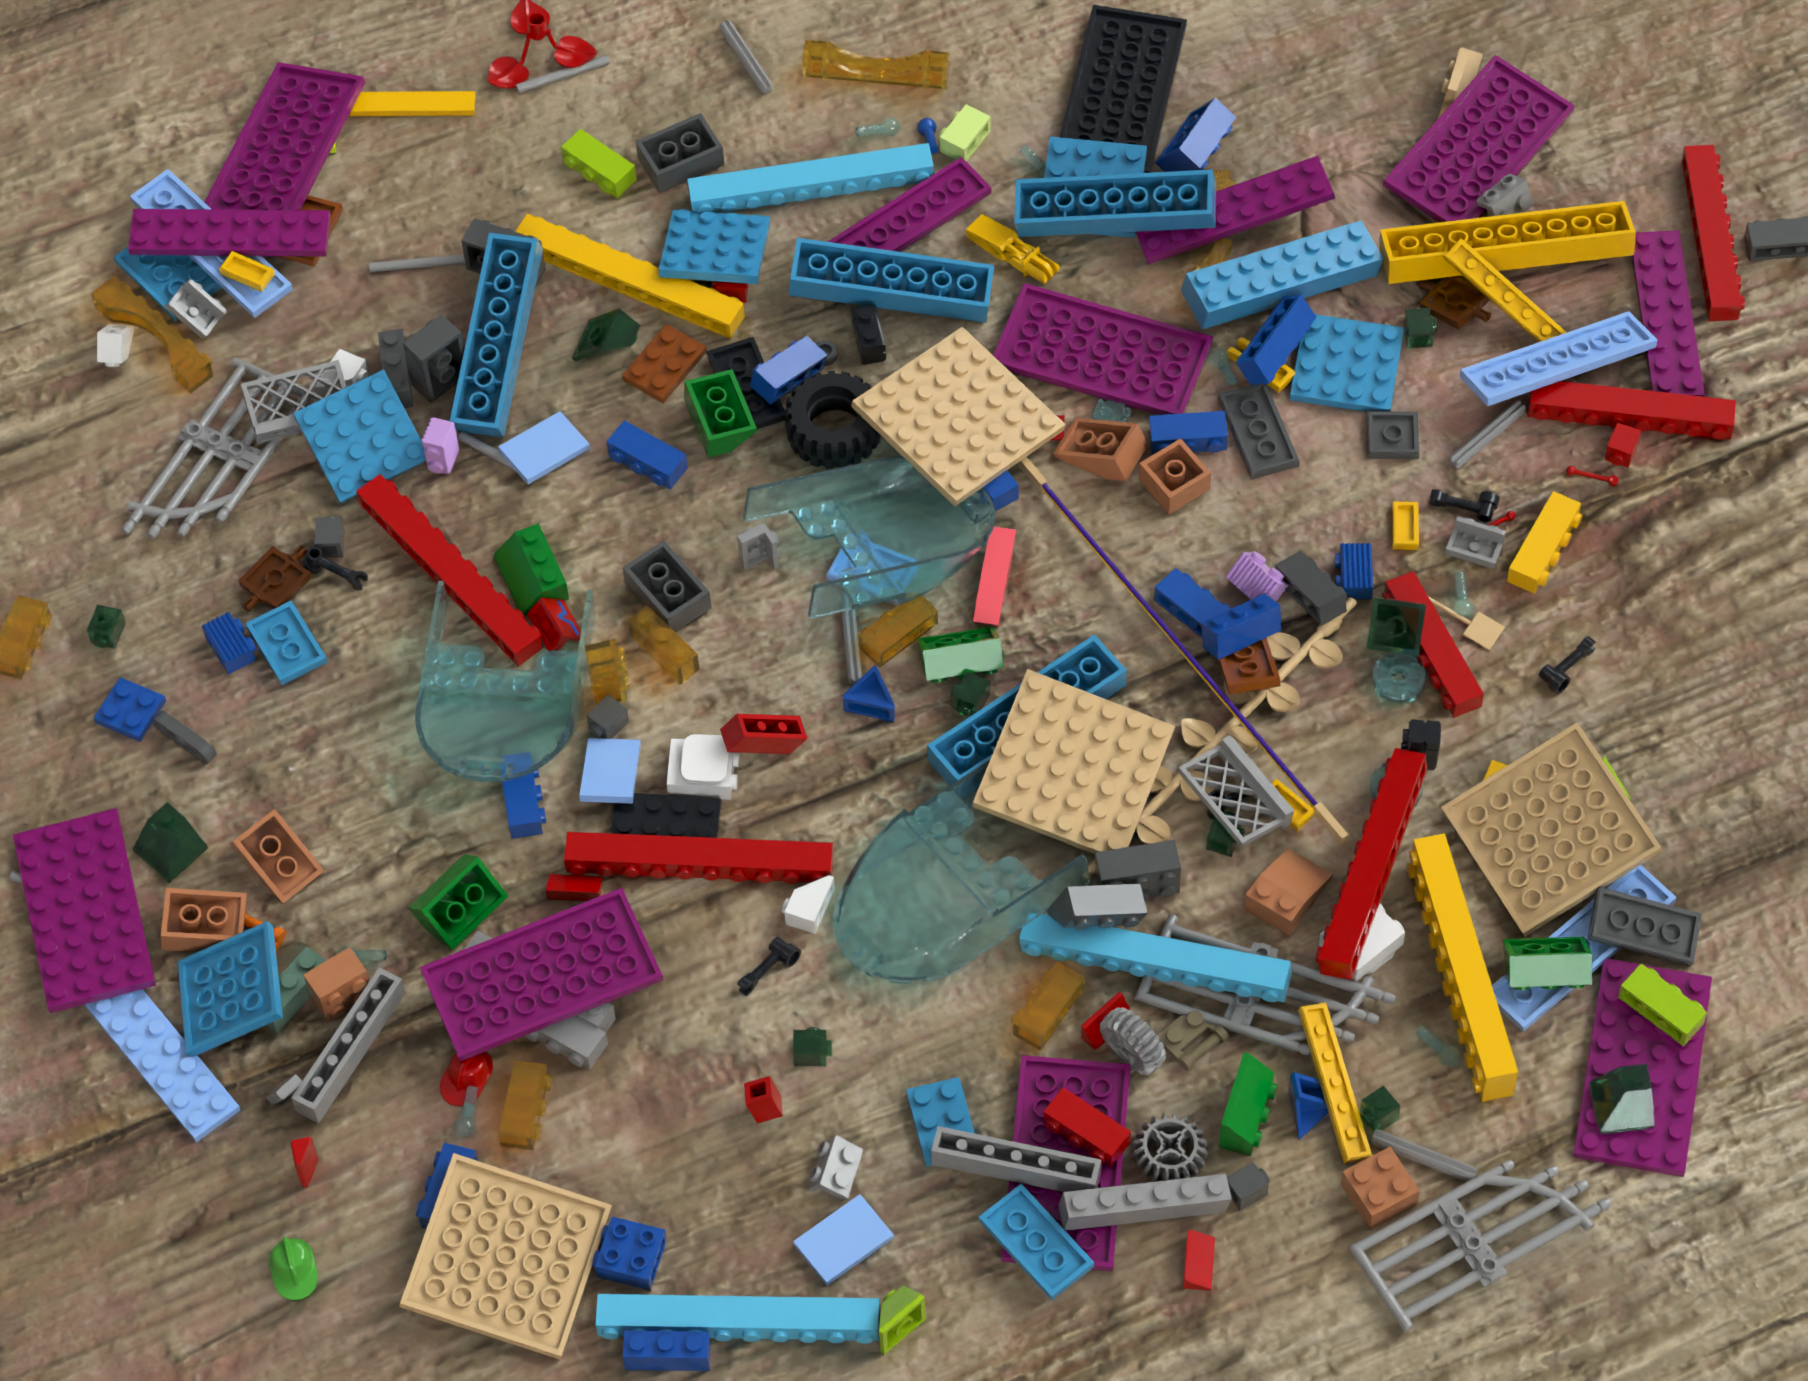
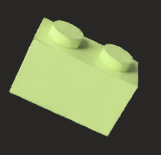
M966 104L961 111H957L954 114L950 125L947 128H943L938 138L940 141V152L955 160L962 157L967 162L991 132V116Z

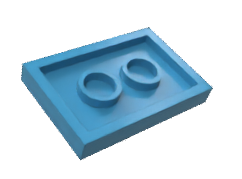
M292 600L245 623L247 630L281 686L328 663L324 652Z
M959 1077L906 1089L908 1103L926 1167L932 1166L931 1150L938 1126L975 1134Z

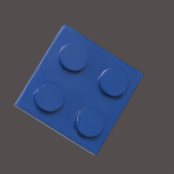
M120 677L94 716V721L96 724L141 742L152 724V719L164 706L166 698L160 693Z

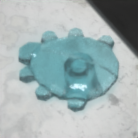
M1099 399L1093 409V418L1097 420L1127 422L1126 417H1129L1132 411L1129 407H1125V403H1116L1112 399L1104 402L1103 399Z

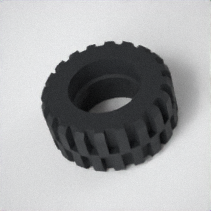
M827 371L828 374L821 375L820 372L814 374L812 379L806 378L803 380L801 387L796 386L791 392V396L787 399L785 420L788 441L793 451L799 453V457L803 461L807 462L810 460L813 466L819 467L822 465L825 466V469L832 470L833 467L847 468L848 464H853L854 466L861 462L862 457L866 459L872 454V449L877 448L879 438L881 437L851 407L852 401L871 389L872 386L867 382L863 384L862 378L856 375L851 377L850 373L842 371L841 374H836L835 371ZM829 410L845 411L856 418L851 425L840 430H825L812 423V420L817 415Z

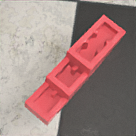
M994 526L990 528L973 623L999 627L1017 532L1015 529Z

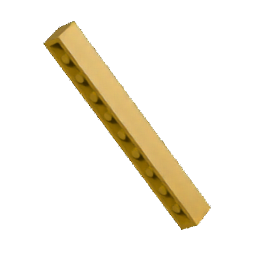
M526 214L515 230L517 233L526 236L531 235L541 240L545 262L729 339L733 337L745 318L744 303L735 297H728L713 288H706L697 284L692 279L659 277V268L652 263L636 259L626 252H619L610 248L605 243L590 240L583 234L573 233L561 225L556 226L547 222L542 217Z

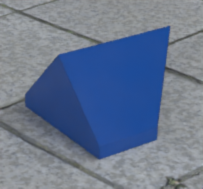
M875 664L844 693L843 709L846 712L894 722L895 704Z
M1293 1072L1290 1074L1288 1092L1300 1140L1329 1112L1319 1079Z

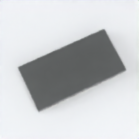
M1267 384L1250 385L1218 394V401L1222 411H1225L1227 423L1251 480L1299 467L1300 461Z
M1598 887L1595 892L1587 940L1691 967L1694 964L1702 913Z

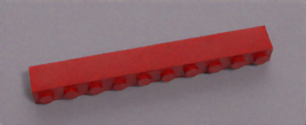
M379 474L356 491L359 505L518 667L542 650V635L538 628L534 625L530 626L522 612L517 608L514 610L509 605L507 597L502 592L497 593L493 589L491 581L486 576L482 577L477 572V568L469 559L466 561L461 556L457 546L453 543L450 545L445 540L446 538L442 531L437 527L434 529L430 525L427 516L422 511L418 513L414 509L412 501L406 495L402 496L398 492L393 481L390 479L387 481Z
M1395 748L1392 757L1386 760V774L1378 782V796L1371 801V815L1369 820L1365 819L1363 823L1362 839L1356 842L1355 859L1348 864V878L1346 883L1342 882L1340 886V900L1338 904L1335 903L1333 905L1331 924L1326 925L1323 935V946H1319L1316 952L1315 960L1319 963L1320 974L1347 980L1353 979L1427 773L1425 753Z
M567 832L564 855L566 872L574 875L593 873L601 876H610L617 874L627 877H637L638 875L651 876L658 879L664 877H678L683 880L704 878L709 881L730 879L735 882L757 880L761 883L783 881L787 884H796L798 882L811 883L826 876H832L834 859L833 843L587 832Z

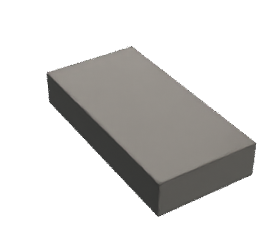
M295 1074L285 1079L265 1098L271 1105L276 1104L290 1095L302 1084V1081Z

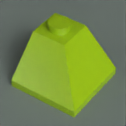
M901 1286L897 1291L892 1290L884 1297L879 1324L880 1351L884 1355L926 1320L925 1297L921 1293Z

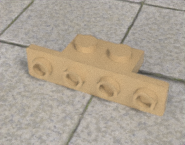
M1460 48L1456 61L1451 59L1447 71L1448 74H1451V78H1445L1441 92L1446 94L1439 117L1477 76L1483 56L1481 53Z

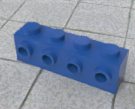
M1302 294L1282 298L1235 362L1250 385L1270 383L1275 378L1279 368L1286 363L1287 357L1292 350L1298 346V342L1303 335L1310 330V326L1316 319V316Z

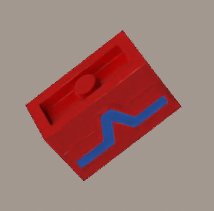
M541 597L527 613L532 624L540 631L541 639L549 653L557 654L568 640H585L583 632L563 599Z

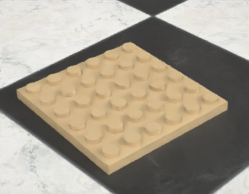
M963 327L854 399L851 405L863 419L954 506L960 504L1060 434L1066 426L1060 418Z
M1027 669L972 807L1092 854L1129 847L1175 726Z
M1578 722L1441 807L1524 937L1595 894L1598 887L1604 888L1663 851Z
M453 1153L399 1307L561 1360L592 1267L593 1257L598 1249L602 1230L606 1225L612 1205Z

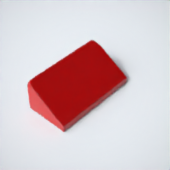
M549 874L545 891L546 897L551 900L589 901L601 896L603 877Z
M1121 992L1114 995L1081 1025V1039L1094 1050H1097L1106 1042L1100 1032V1023L1104 1020L1103 1018L1117 1007L1130 1010Z
M312 1137L292 1140L290 1143L295 1168L301 1185L304 1188L308 1187L318 1163V1155Z
M1188 1230L1183 1289L1211 1291L1215 1237L1194 1230Z

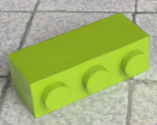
M581 128L561 146L564 164L568 168L575 169L581 173L587 181H593L607 194L610 193L618 198L637 180L634 164Z
M1642 963L1625 980L1620 988L1619 999L1683 1047L1704 1025L1707 1012L1703 1006L1697 1001H1691L1682 994V991L1677 986L1667 983L1660 977L1657 971L1647 968Z

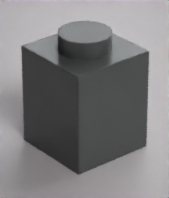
M327 516L316 518L315 546L322 550L323 557H343L345 530L342 517Z
M607 694L587 714L588 729L597 738L612 739L629 722L627 708Z
M1254 1162L1227 1177L1232 1201L1239 1211L1268 1195L1269 1177L1262 1168L1258 1169Z

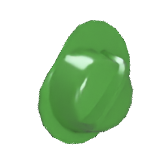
M283 1237L282 1241L272 1249L269 1256L273 1282L277 1292L282 1297L292 1301L302 1300L315 1290L318 1283V1272L313 1251L304 1240Z

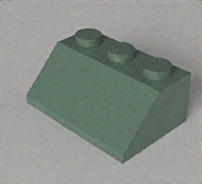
M290 944L277 958L283 1018L267 1024L276 1033L310 999L303 975L326 961L307 946Z

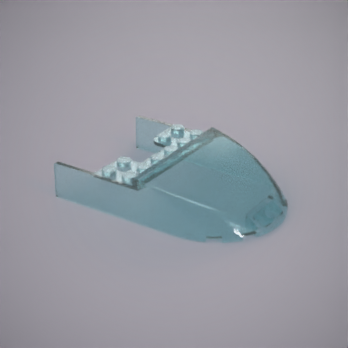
M903 456L883 458L749 487L743 512V519L746 522L790 513L794 516L804 533L810 538L819 540L834 536L853 564V568L842 570L837 580L813 586L808 610L810 619L895 599L902 605L922 596L963 568L988 541L995 525V508L990 496L983 487L957 506H954Z
M438 581L415 713L416 729L421 745L437 765L464 779L480 782H500L530 774L559 755L572 739L578 726L584 704L583 694L596 615L593 590H587L578 652L544 651L536 659L535 670L526 671L484 668L485 655L481 648L468 645L443 644L441 642L448 602L444 581Z
M989 760L910 812H907L904 808L874 837L850 871L836 901L833 913L835 938L846 959L854 967L870 977L878 976L888 979L890 983L911 984L913 980L928 979V981L936 980L963 967L1046 912L1067 886L1087 885L1090 882L1087 858L1081 854L1043 880H1038L1015 857H1003L989 866L960 836L961 833L974 824V813L969 807L973 804L990 762Z

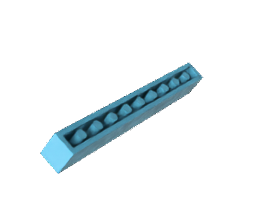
M929 143L694 177L688 178L687 181L692 211H697L698 214L705 211L720 213L917 184L934 174V165Z
M1027 911L1019 937L1021 951L1030 956H1048L1056 961L1068 960L1077 962L1082 966L1094 965L1113 972L1120 970L1130 972L1138 977L1146 975L1156 977L1164 982L1172 980L1182 982L1190 987L1203 986L1216 992L1228 991L1242 997H1259L1268 1002H1285L1292 976L1291 961L1115 927L1101 929L1099 926H1094L1082 930H1076L1075 927L1064 928L1049 915Z
M597 1295V1335L610 1340L624 1337V1331L709 1332L710 1338H715L718 1341H730L732 1338H739L748 1342H756L760 1339H771L775 1342L799 1339L805 1343H812L816 1340H828L831 1343L856 1340L858 1343L868 1344L873 1341H879V1298Z

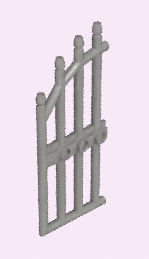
M236 357L232 359L231 366L236 368V370L200 420L196 422L191 419L189 423L185 424L178 437V440L183 442L144 498L140 503L135 501L129 502L127 509L133 511V513L128 518L129 521H126L123 525L122 532L128 535L132 532L143 515L158 517L147 534L152 539L160 533V529L165 526L169 519L185 518L184 523L180 525L177 534L181 537H184L189 532L190 527L194 525L200 515L222 508L217 513L216 520L220 523L226 520L229 516L228 513H231L283 438L268 441L261 451L250 446L255 439L252 426L241 441L229 436L247 411L244 397L219 432L207 426L245 373L257 377L256 380L274 376V374ZM282 381L275 383V386L279 387L276 392L284 395L289 385ZM295 388L290 392L299 396L297 403L300 404L305 393ZM249 389V396L255 399L261 389ZM272 396L266 405L275 410L281 400ZM309 396L303 405L304 407H306L312 397ZM292 407L287 416L293 415L297 408ZM262 410L257 417V423L268 421L272 414ZM195 447L204 451L165 508L150 506L191 448ZM214 456L226 461L194 507L177 508ZM235 466L247 471L231 494L211 501Z
M1172 914L1168 915L1160 934L1162 937L1171 938V935L1199 944L1281 959L1277 957L1278 949L1264 943L1253 942L1250 949L1177 926L1178 918ZM1291 962L1293 974L1355 993L1346 1005L1289 987L1286 997L1310 1005L1326 1002L1328 1010L1335 1012L1330 1018L1337 1039H1342V1041L1353 1043L1355 1039V1034L1352 1032L1342 1031L1336 1027L1349 1017L1360 1021L1365 1020L1366 1023L1378 1024L1380 1018L1378 1015L1358 1009V1006L1365 997L1378 1001L1382 1000L1388 1004H1394L1396 996L1392 993L1373 988L1374 979L1369 976H1365L1362 983H1357L1347 979L1322 975L1319 970ZM1144 975L1134 998L1136 1001L1179 1015L1187 1016L1192 1011H1198L1203 1015V1022L1215 1026L1220 1025L1232 1032L1295 1052L1299 1051L1304 1055H1311L1309 1045L1300 1043V1041L1307 1040L1304 1029L1281 1036L1250 1026L1254 1014L1257 1013L1303 1028L1299 1015L1259 1003L1261 999L1259 997H1242L1234 992L1233 994L1224 991L1216 992L1208 987H1190L1182 982L1172 980L1164 982L1156 977ZM1153 980L1229 1004L1224 1017L1149 994L1148 992Z
M1510 1159L1352 1244L1348 1248L1404 1332H1407L1414 1327L1410 1321L1412 1317L1477 1281H1480L1483 1287L1494 1284L1500 1278L1508 1275L1504 1266L1576 1226L1581 1225L1585 1231L1591 1230L1595 1225L1590 1219L1598 1215L1599 1212L1607 1210L1611 1206L1610 1200L1608 1198L1602 1199L1597 1204H1593L1581 1211L1569 1199L1575 1197L1577 1193L1584 1192L1589 1187L1586 1180L1578 1181L1574 1186H1569L1558 1192L1542 1185L1547 1179H1552L1559 1173L1556 1166L1548 1167L1544 1172L1541 1171L1528 1179L1502 1175L1503 1173H1507L1515 1167ZM1485 1184L1510 1188L1467 1213L1458 1201L1461 1197ZM1528 1191L1547 1198L1481 1235L1473 1223L1475 1220ZM1558 1205L1571 1215L1566 1220L1499 1257L1495 1255L1488 1245ZM1432 1213L1441 1224V1227L1374 1264L1371 1263L1364 1252ZM1446 1236L1450 1237L1457 1248L1389 1287L1379 1275V1273ZM1463 1258L1465 1259L1472 1272L1411 1306L1402 1309L1394 1297Z

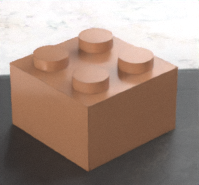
M1181 438L1139 463V481L1169 515L1210 490L1211 472Z
M350 947L303 975L310 999L327 1023L333 1019L341 1018L346 1011L351 1009L369 983L367 970Z
M1391 1146L1342 1172L1341 1186L1369 1229L1418 1204L1420 1190Z

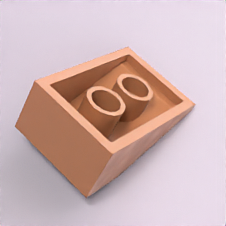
M1075 418L1053 455L1055 458L1104 479L1126 481L1149 444L1138 423Z
M276 809L269 812L230 844L246 866L282 904L324 872V869Z
M1287 848L1260 874L1246 893L1244 910L1290 936L1329 883L1333 874Z
M166 888L161 928V950L183 952L203 950L244 931L247 893Z

